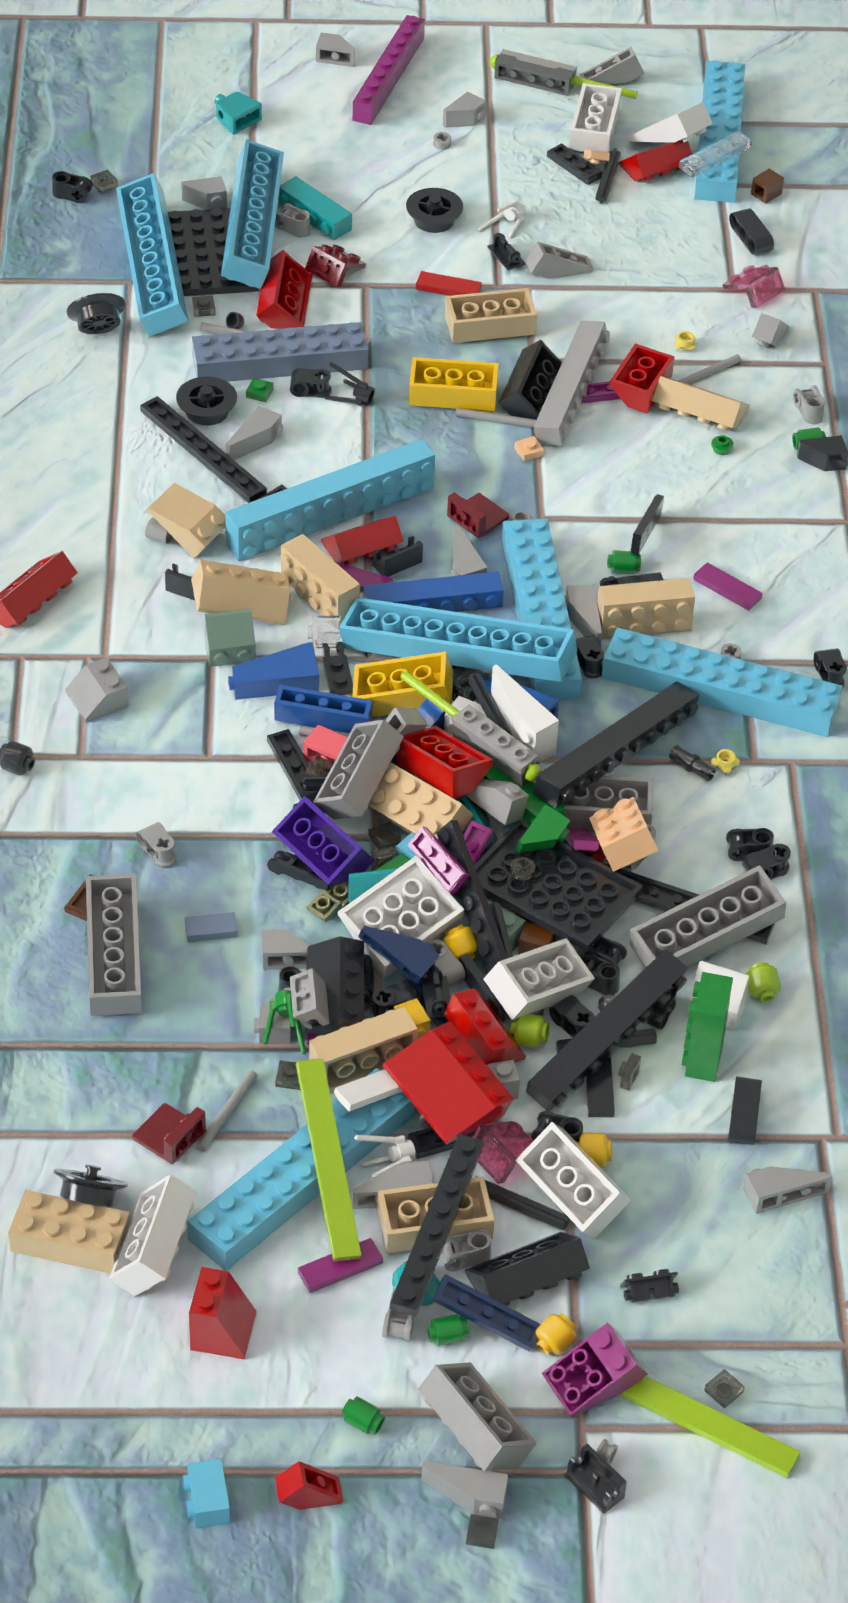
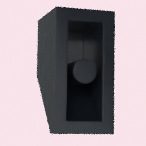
M842 435L799 440L797 458L823 471L843 470L847 466L848 450Z

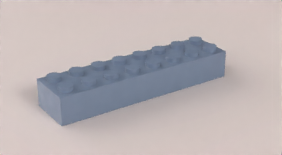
M362 322L192 336V357L196 378L209 376L228 382L251 380L253 378L291 376L292 372L299 368L326 369L330 373L338 372L329 366L330 362L345 371L368 369V346Z

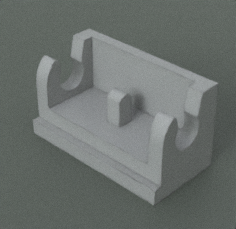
M313 968L291 976L290 987L293 1018L299 1020L308 1029H312L310 1021L312 1019L318 1020V1023L323 1026L330 1024L326 983Z

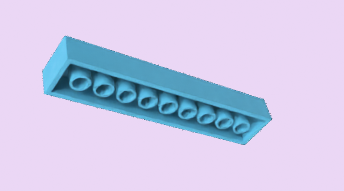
M717 60L706 61L702 102L713 124L707 126V131L700 134L695 200L735 203L745 64L720 62Z
M247 139L244 142L237 162L221 276L261 289L270 266L284 152Z
M154 173L116 188L139 319L149 337L188 322L164 191Z
M420 439L226 511V546L236 559L241 561L281 546L301 534L305 536L311 535L434 488L435 454Z
M548 519L503 521L502 545L517 620L519 622L571 629ZM577 653L562 682L529 677L531 689L558 700L580 699L582 677Z
M359 597L355 598L339 627L345 649L402 658L446 651L451 665L492 671L493 666L497 664L507 674L562 682L577 652L575 633L572 629Z
M618 627L603 658L602 678L657 693H660L677 681L699 694L697 702L699 704L825 737L829 735L839 708L843 687L842 685Z
M376 1068L369 1075L379 1072L380 1070ZM403 1091L350 1112L339 1100L332 1104L345 1173L382 1143L355 1140V1135L390 1137L414 1117V1104ZM305 1125L187 1221L188 1240L225 1271L230 1269L320 1194L308 1126Z

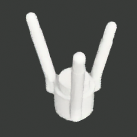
M517 199L498 208L497 212L500 214L478 227V231L483 230L505 216L510 221L516 220L509 233V237H512L519 224L525 219L523 216L525 207Z
M355 1135L354 1137L355 1140L393 1143L388 1148L389 1155L361 1163L362 1167H367L390 1160L395 1162L372 1174V1178L402 1163H409L415 1159L414 1144L411 1140H405L404 1135L397 1137Z

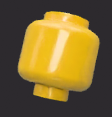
M460 924L444 932L445 937L442 941L446 943L456 959L459 960V957L464 954L470 955L472 959L475 958L474 952L478 950L470 927H463Z
M583 1133L580 1136L579 1142H576L599 1167H605L608 1161H612V1140H608L606 1134Z
M560 1313L559 1316L551 1314L536 1329V1336L539 1340L536 1344L547 1355L551 1352L555 1355H562L576 1340L575 1330L577 1328L564 1314Z

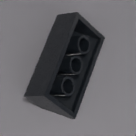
M541 339L522 349L498 402L510 416L537 420L561 367L562 362Z
M339 936L308 946L306 970L313 968L326 983L330 1024L323 1026L318 1023V1020L312 1019L310 1020L312 1029L305 1027V1032L326 1035L342 1027L362 1022L364 1020V941Z
M558 1232L465 1269V1274L475 1290L508 1306L510 1305L509 1301L516 1298H529L534 1295L533 1291L543 1288V1290L554 1288L558 1286V1281L563 1279L573 1280L582 1276L583 1271L590 1269L581 1238Z

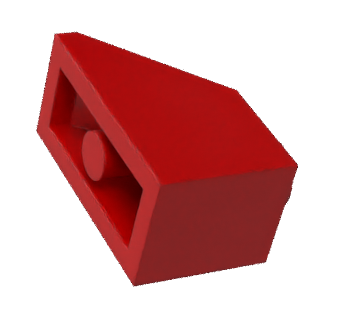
M298 1461L275 1477L279 1502L295 1509L303 1510L337 1505L344 1502L338 1476Z

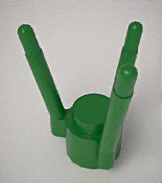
M278 991L275 993V1001H270V1012L263 1044L266 1045L268 1043L275 1011H277L280 1016H289L291 1026L296 1029L301 1053L304 1055L306 1054V1048L300 1021L293 1018L291 991Z

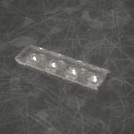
M737 131L679 161V168L691 177H695L751 148L752 140Z

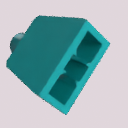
M234 92L228 96L218 94L215 97L216 117L233 135L262 120V103L240 92Z

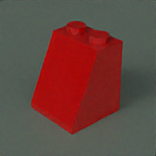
M201 1267L189 1310L190 1350L245 1360L257 1311L229 1271Z

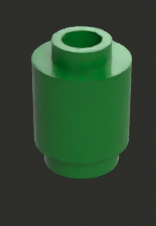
M819 427L798 430L792 434L794 449L798 450L799 440L826 437L825 432L821 431Z
M613 550L612 555L608 554L607 568H611L612 573L634 574V572H639L641 568V554L636 555L632 554L631 551Z
M458 1314L431 1319V1325L427 1326L430 1342H435L437 1347L461 1342L464 1338L470 1336L467 1318Z
M358 1396L354 1400L348 1399L342 1410V1414L345 1415L344 1421L366 1434L372 1433L376 1435L386 1418V1415L381 1413L380 1408Z

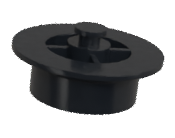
M424 188L408 197L406 210L414 219V223L419 229L430 233H440L449 230L454 225V221L460 217L463 212V202L457 194L450 190Z
M96 293L75 300L67 307L66 312L69 319L77 322L78 329L82 333L102 334L112 331L119 326V314L124 311L126 302L123 297L116 294Z
M209 376L197 377L188 380L179 387L176 393V401L179 408L185 412L191 422L198 425L211 426L221 423L227 418L229 411L236 405L237 392L229 382L223 379Z
M86 1164L87 1172L54 1169L53 1173L63 1180L60 1196L76 1202L111 1207L113 1206L116 1190L128 1187L127 1182L98 1175V1170L101 1171V1167Z

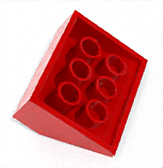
M451 1021L430 1030L383 1064L385 1070L445 1144L455 1141L458 1134L467 1135L502 1118L514 1100L513 1096Z

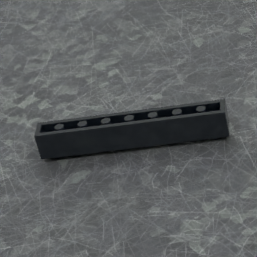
M665 949L528 1081L526 1093L546 1111H550L555 1106L559 1108L568 1098L567 1094L572 1089L576 1091L582 1086L585 1081L584 1077L589 1072L594 1074L601 1067V1061L606 1056L611 1057L620 1047L618 1044L623 1039L629 1040L636 1032V1027L641 1022L645 1024L654 1014L653 1010L657 1006L663 1007L671 997L669 994L673 990L679 991L686 984V975L689 968Z

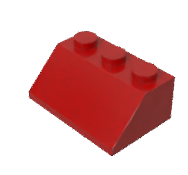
M681 139L635 154L620 161L619 165L634 181L642 179L643 182L655 179L654 175L656 174L662 177L671 174V169L676 168L677 171L689 168L688 163L693 162L694 158L689 142L683 143Z
M635 343L611 378L609 384L628 408L648 414L655 403L652 399L660 376L671 378L673 375L675 356Z
M396 516L380 519L321 538L323 546L332 559L336 562L343 561L346 565L356 562V557L364 555V559L374 556L376 550L384 548L385 552L398 548V543L404 542Z
M475 988L453 993L444 1015L449 1022L451 1021L486 1065L514 1060V1063L525 1060L526 1055L489 1002Z

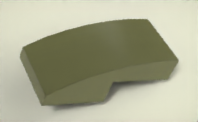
M345 882L334 885L327 892L322 890L306 907L307 910L324 922L336 917L338 911L348 905L349 883Z

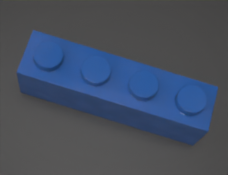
M279 685L274 701V719L279 722L315 728L317 725L333 731L350 733L355 724L372 721V700Z

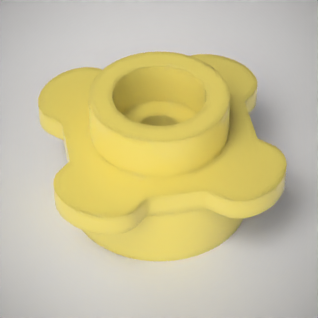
M682 331L675 336L677 342L674 347L676 349H695L694 342L696 337L693 333Z
M728 749L720 750L716 758L711 759V764L717 766L723 773H730L731 769L740 763L735 753Z

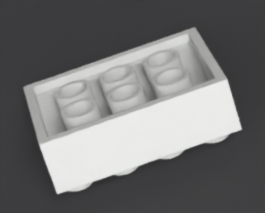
M417 856L338 911L340 919L354 939L361 940L358 935L364 926L417 938L424 943L433 939H440L445 935L444 932L461 924L464 909ZM364 942V954L370 956L373 960L372 966L384 979L397 970L396 967Z

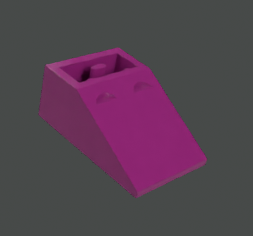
M608 1322L541 1373L571 1417L623 1393V1391L631 1388L648 1375L619 1332Z

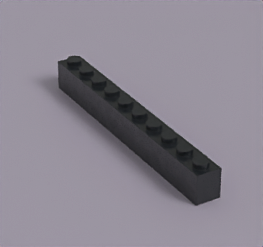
M676 681L537 774L533 795L555 808L564 802L567 803L573 796L583 792L586 787L596 783L602 776L611 773L615 767L621 763L624 764L634 754L640 753L643 748L653 744L656 739L666 735L675 726L681 725L688 717L694 716L698 710L699 694Z

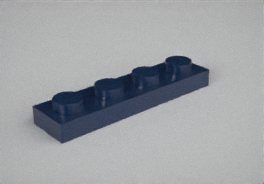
M447 1274L442 1277L432 1301L529 1352L533 1349L538 1338L536 1336V1329L541 1325L540 1323Z

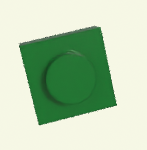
M253 378L246 390V398L267 402L273 391V382Z

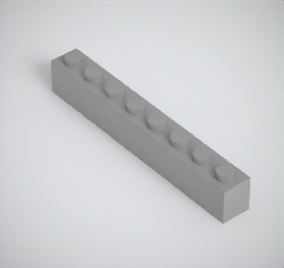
M580 322L534 425L535 437L541 445L562 446L565 437H568L569 428L575 421V414L581 407L582 396H586L587 386L592 382L594 370L598 368L599 359L604 354V347L610 340V332L606 329L605 322Z

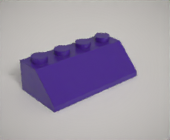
M306 796L296 804L272 831L275 836L330 887L348 882L349 874L365 872L375 861Z

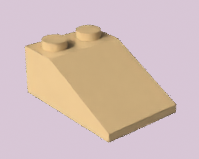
M173 483L146 509L193 558L225 529V514L216 505L176 483Z

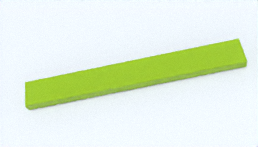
M298 1060L296 1068L333 1261L360 1259L361 1250L324 1060Z
M647 1376L619 1394V1396L786 1478L789 1477L800 1457V1451Z

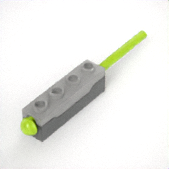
M503 49L500 55L495 54L490 58V66L495 69L494 78L566 96L570 94L574 85L582 86L583 83L621 88L576 76L577 67L514 51ZM622 88L621 96L637 99L638 91Z
M404 671L401 674L400 678L452 717L454 737L493 759L492 765L520 787H524L530 781H536L537 774L541 772L537 754L470 704L460 711L409 672Z

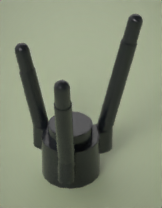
M329 363V366L353 381L343 380L345 384L354 388L353 396L356 398L325 395L324 399L354 403L359 406L363 402L369 404L372 401L375 388L368 386V383L359 380L336 364Z

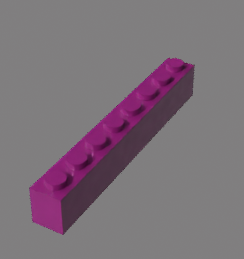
M406 15L354 98L352 121L368 125L373 123L424 40L425 19Z

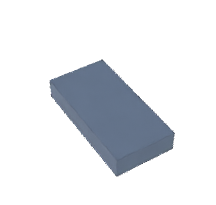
M234 912L185 917L188 942L238 937Z

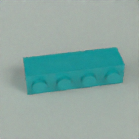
M297 176L280 185L278 203L282 206L288 203L308 211L310 214V225L323 234L336 240L352 230L351 212Z

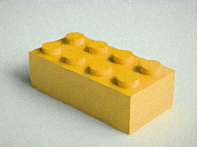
M412 357L409 405L495 411L499 363Z
M446 651L355 665L352 697L372 700V717L389 715L395 707H413L418 709L426 700V697L400 678L404 671L409 672L452 705L453 668Z

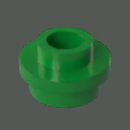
M720 435L712 439L711 446L716 454L726 455L732 450L733 441L725 435Z

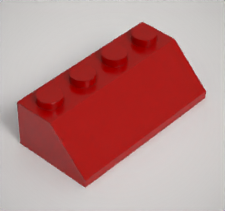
M284 250L270 259L269 271L260 290L256 313L258 319L271 329L304 327L312 274Z
M63 551L39 560L0 592L1 626L6 628L15 625V627H18L27 620L26 615L29 613L34 614L43 607L41 605L43 601L46 600L48 602L57 596L58 593L56 591L60 587L64 589L73 582L71 578L78 572Z
M437 726L402 735L404 737L400 743L399 751L396 753V764L451 798H461L463 795L473 792L493 764V759Z

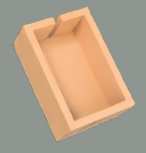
M634 797L622 799L617 802L613 809H601L589 817L613 872L658 851Z

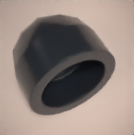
M230 312L227 315V327L233 329L243 327L245 321L240 313Z

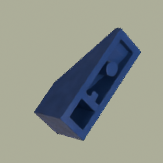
M364 926L358 935L362 941L417 985L429 972V969L435 965L440 956L433 945L428 942L424 943L417 938Z

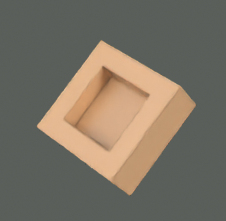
M584 150L583 158L590 159V163L602 164V161H609L610 153Z
M535 436L515 442L514 449L524 462L544 456V449Z

